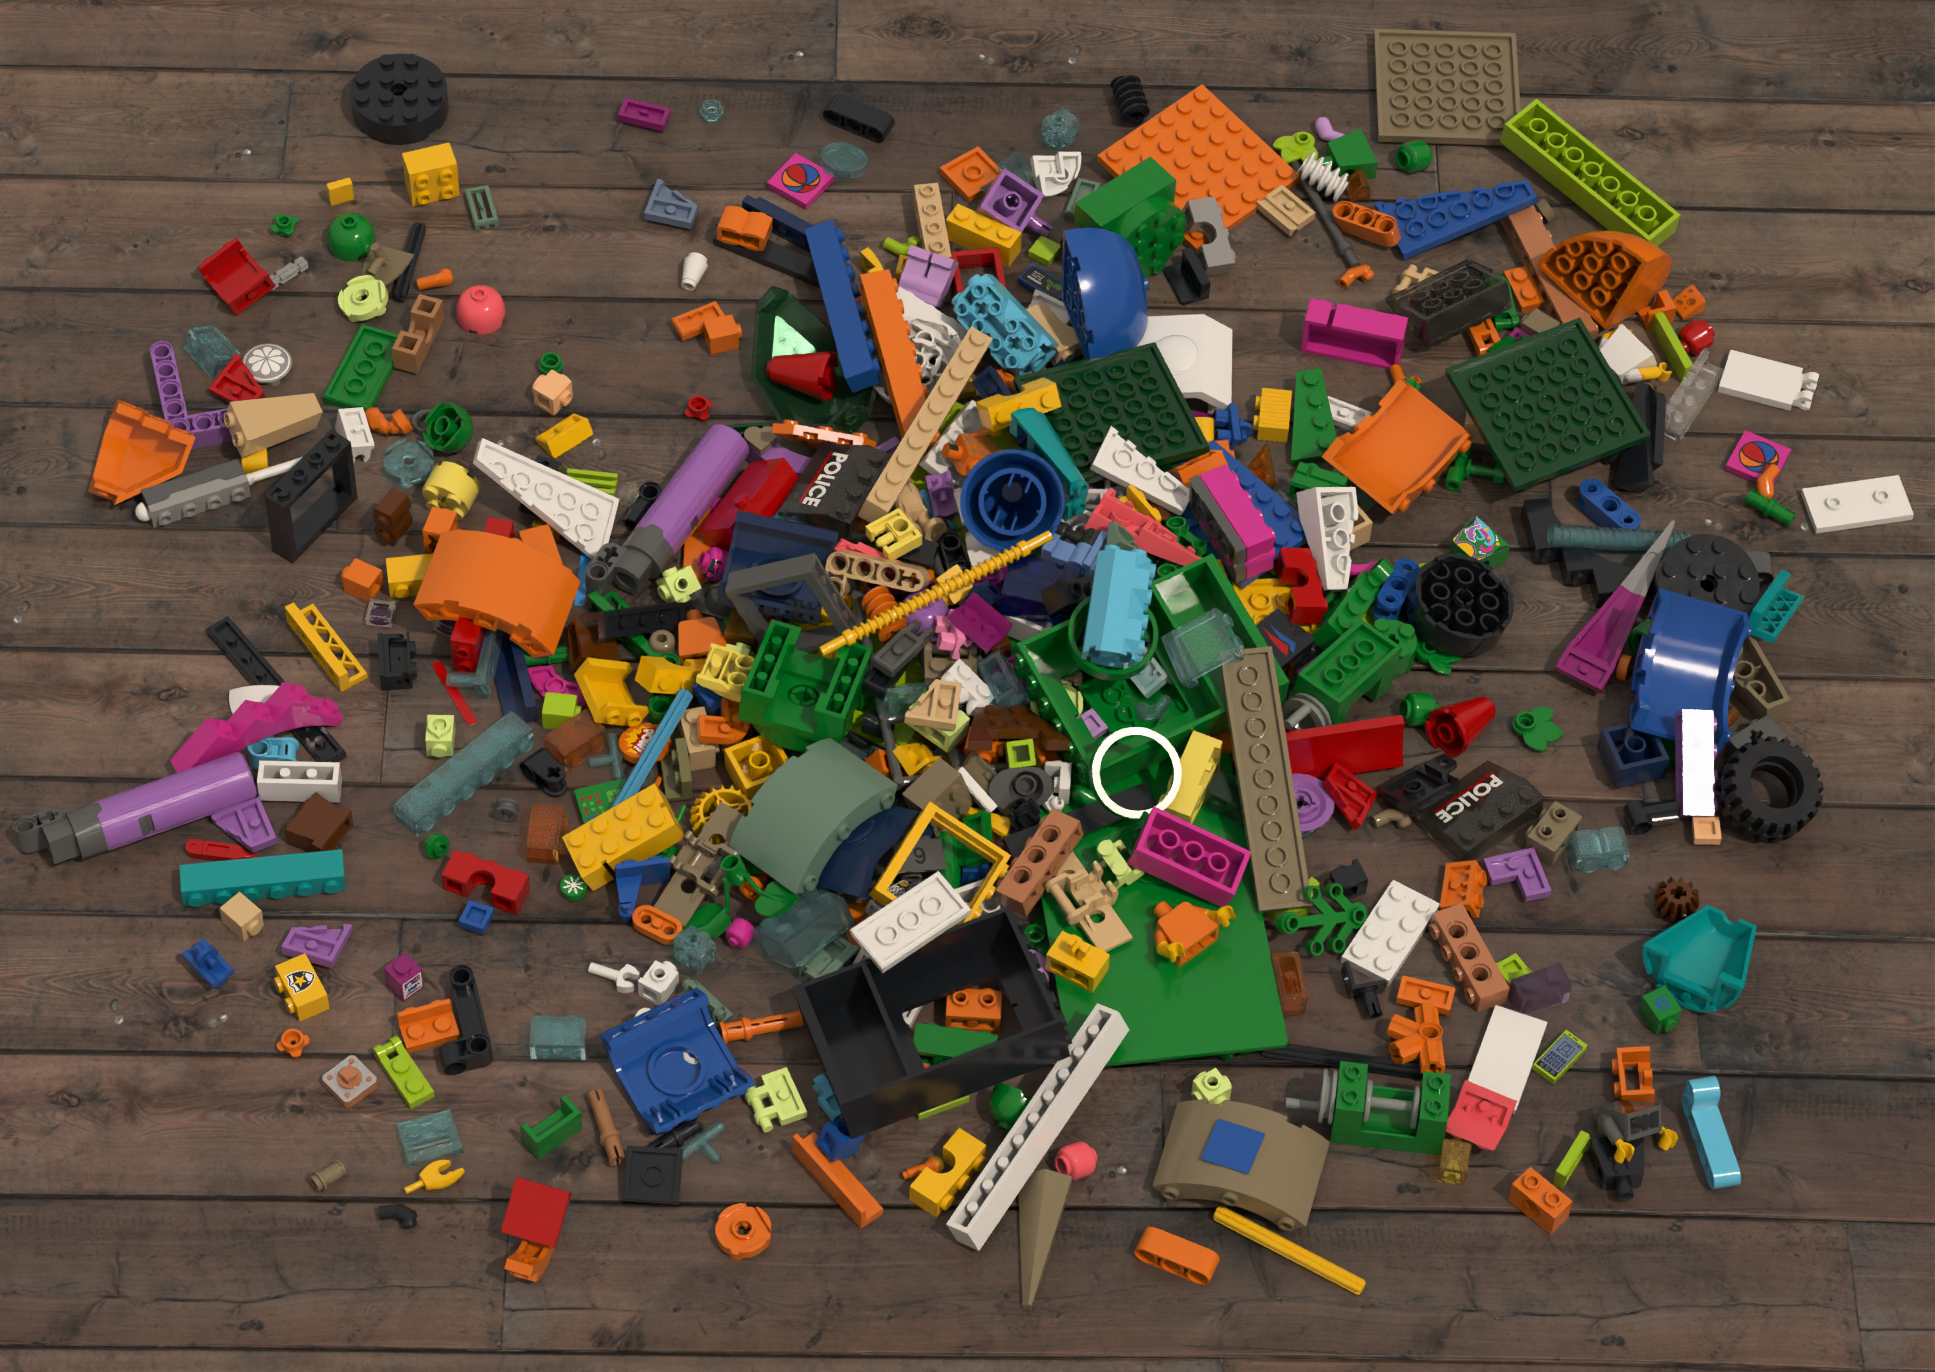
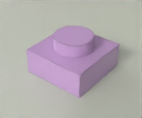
M1093 708L1079 716L1082 717L1094 740L1107 733V725Z

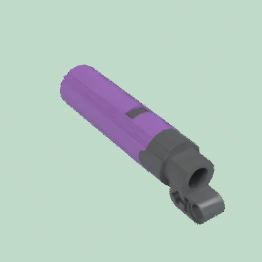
M714 424L709 427L621 547L615 543L604 544L588 564L585 587L590 593L595 590L599 594L604 593L614 581L623 590L632 594H638L648 579L659 578L690 536L693 529L698 525L750 453L749 446L739 432L721 424Z
M235 752L90 803L89 805L66 812L65 815H63L60 809L50 808L23 817L14 823L13 830L21 852L32 853L47 848L54 864L80 856L81 860L226 810L255 798L257 792L243 754Z

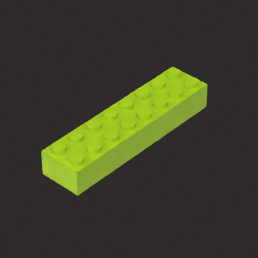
M1535 99L1505 123L1500 142L1609 231L1632 234L1656 246L1662 244L1675 233L1681 214L1538 99Z

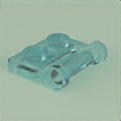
M450 1109L396 1124L409 1168L417 1166V1163L452 1153L455 1155L464 1153ZM448 1140L451 1141L450 1143L414 1152L415 1149H419L422 1147L430 1146Z

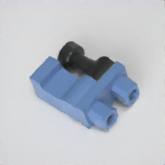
M1060 521L1057 530L1052 535L1053 540L1045 543L1042 547L1041 565L1077 577H1091L1094 575L1097 553L1104 550L1105 545H1107L1108 532L1104 530L1099 532L1095 528H1089L1084 533L1070 530L1068 523ZM1065 540L1075 543L1076 546L1071 543L1065 542Z

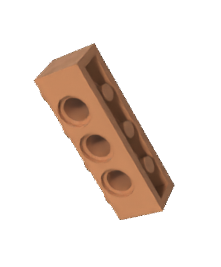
M1052 809L1048 816L1042 818L1039 829L1033 837L1028 838L1020 856L1014 858L1010 870L996 885L995 891L1000 905L1004 907L1009 906L1010 910L1025 917L1028 916L1046 890L1044 885L1055 877L1083 837L1079 820L1056 809Z
M1460 903L1434 912L1431 925H1429L1430 934L1434 940L1439 942L1444 960L1450 962L1455 980L1458 983L1461 982L1467 1002L1473 1004L1477 1013L1495 1007V1005L1507 1003L1510 988L1464 905Z

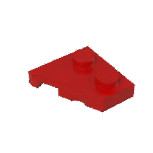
M237 353L208 388L211 395L227 403L265 398L263 389L255 381L253 374L247 369L242 358Z
M1335 762L1326 774L1322 785L1351 827L1357 830L1362 825L1377 796V792Z

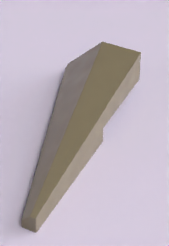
M1048 1169L1034 1171L1018 1193L1022 1309L1028 1311L1032 1310L1072 1188L1073 1176Z

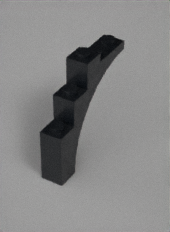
M1549 498L1524 500L1521 518L1533 564L1558 562L1564 586L1589 584L1595 608H1601L1634 568L1609 561L1576 541L1555 515ZM1651 584L1646 595H1651Z

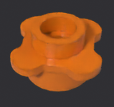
M288 1029L282 1034L281 1041L277 1043V1049L280 1052L285 1051L289 1053L293 1058L301 1056V1050L309 1044L310 1040L301 1031Z

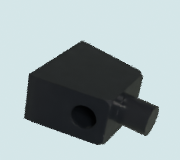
M1608 1137L1591 1138L1588 1156L1600 1187L1603 1190L1616 1189L1617 1199L1620 1201L1632 1199L1634 1197L1633 1188L1641 1187L1644 1176V1137L1631 1141L1623 1140V1142H1627L1634 1147V1154L1630 1162L1625 1158L1621 1164L1614 1159L1617 1146H1613Z

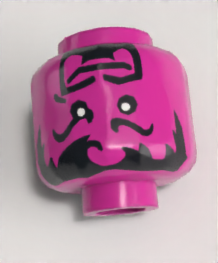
M710 547L706 552H702L697 562V565L700 567L701 576L716 583L721 581L729 552L718 547Z

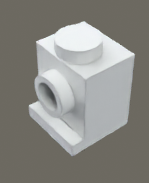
M655 960L643 978L640 977L638 980V995L658 1006L665 1003L679 984L677 968L671 962L664 961L660 963Z

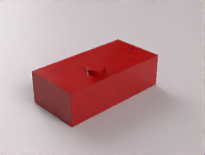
M785 458L751 462L697 532L709 547H718L729 552L737 511L741 510L773 517L801 479Z

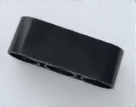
M836 94L823 111V117L829 124L876 143H882L895 125V120L889 113L843 94Z

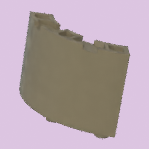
M1207 1099L1178 1102L1152 1186L1164 1198L1170 1201L1204 1199L1223 1202L1228 1206H1238L1254 1212L1278 1225L1284 1231H1292L1307 1225L1330 1142L1305 1125H1301L1299 1128L1287 1122V1116L1258 1106L1223 1100L1222 1105L1209 1104ZM1218 1119L1265 1133L1248 1174L1201 1159Z

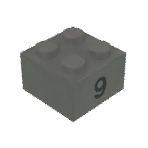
M921 836L889 888L902 880L915 887L937 871L943 873L947 868L941 838L931 839L930 836ZM901 837L877 861L874 869L876 883L905 837Z

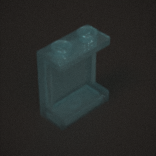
M1215 607L1161 637L1180 683L1187 688L1195 687L1199 684L1197 678L1236 658L1241 661L1245 659L1242 653L1244 645L1237 635L1234 636L1231 629L1234 627V623L1227 612L1223 613Z

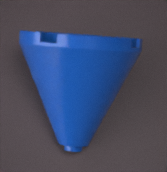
M1004 449L985 456L972 467L962 486L960 507L965 525L975 539L984 546L1003 553L1004 549L1009 551L1010 546L1016 547V543L1022 540L1028 541L1046 531H1050L1051 535H1053L1064 513L1065 498L1060 478L1047 461L1026 450Z

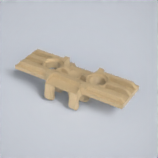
M1072 851L1055 877L1044 885L1046 891L1052 893L1066 913L1068 923L1070 925L1076 924L1079 928L1081 927L1094 947H1100L1108 952L1133 940L1132 935L1111 907L1116 902L1119 894L1116 887L1112 885L1108 891L1101 881L1103 869L1099 863L1095 864L1093 871L1088 874ZM1064 892L1070 893L1075 903L1079 906L1078 909H1075ZM1100 914L1104 917V921L1094 923L1090 916Z

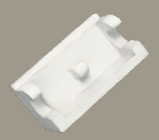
M363 407L338 409L335 423L336 433L351 441L353 463L358 455H363V461L367 462L370 458L371 449H374L375 445Z

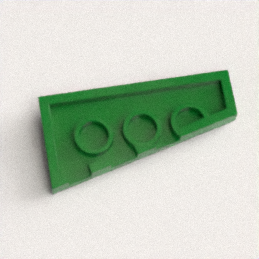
M1321 368L1296 372L1291 466L1298 465L1299 462L1311 463L1325 460L1322 458L1323 454L1337 438Z

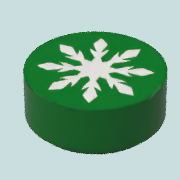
M569 874L560 883L561 895L568 901H579L587 894V884L579 874Z

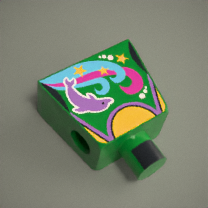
M1476 515L1452 539L1449 554L1467 555L1494 568L1507 561L1510 545Z

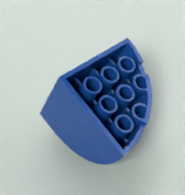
M1076 228L1064 230L1062 301L1085 359L1100 358L1117 351L1137 347L1145 334L1148 324L1146 291H1148L1149 286L1146 276H1143L1134 248L1119 234L1105 229Z

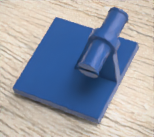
M653 856L645 861L637 862L629 859L622 861L620 864H615L616 889H618L620 903L618 913L622 921L629 922L632 919L640 886L670 882L669 857Z

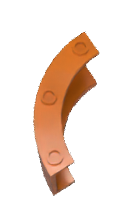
M1398 379L1377 406L1380 407L1378 412L1372 416L1368 414L1355 426L1352 434L1347 432L1337 437L1322 456V458L1343 475L1349 477L1348 479L1391 514L1403 513L1423 492L1428 494L1437 483L1435 480L1460 452L1464 454L1473 443L1470 440L1474 436L1407 381Z
M455 529L441 533L413 605L428 621H458L459 617L473 619V624L494 632L498 628L510 634L509 639L523 648L532 658L554 655L581 581L569 568L563 566L542 551L524 544L517 538H508L487 532Z

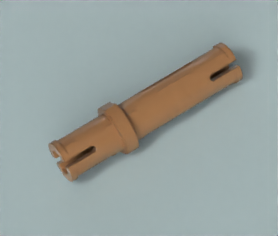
M597 1089V1097L594 1090L590 1091L587 1094V1098L600 1132L601 1146L605 1147L611 1166H617L615 1159H618L619 1165H622L626 1162V1155L621 1145V1134L615 1128L604 1090Z

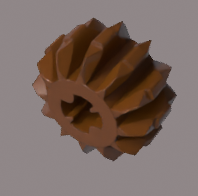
M1672 877L1667 882L1661 881L1653 897L1655 910L1661 911V918L1669 916L1672 923L1675 918L1682 921L1695 913L1700 901L1698 889H1692V882L1684 883L1682 877L1678 881H1675Z

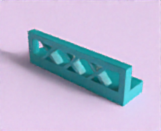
M1781 570L1753 608L1749 618V624L1752 625L1751 635L1774 644L1802 604L1804 596L1786 589L1791 573Z

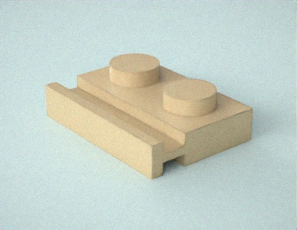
M1283 185L1267 194L1262 201H1257L1256 204L1258 206L1257 209L1289 236L1295 230L1298 231L1313 221L1316 215L1315 211Z

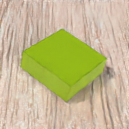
M1041 235L1028 250V257L1049 267L1061 252L1060 244Z

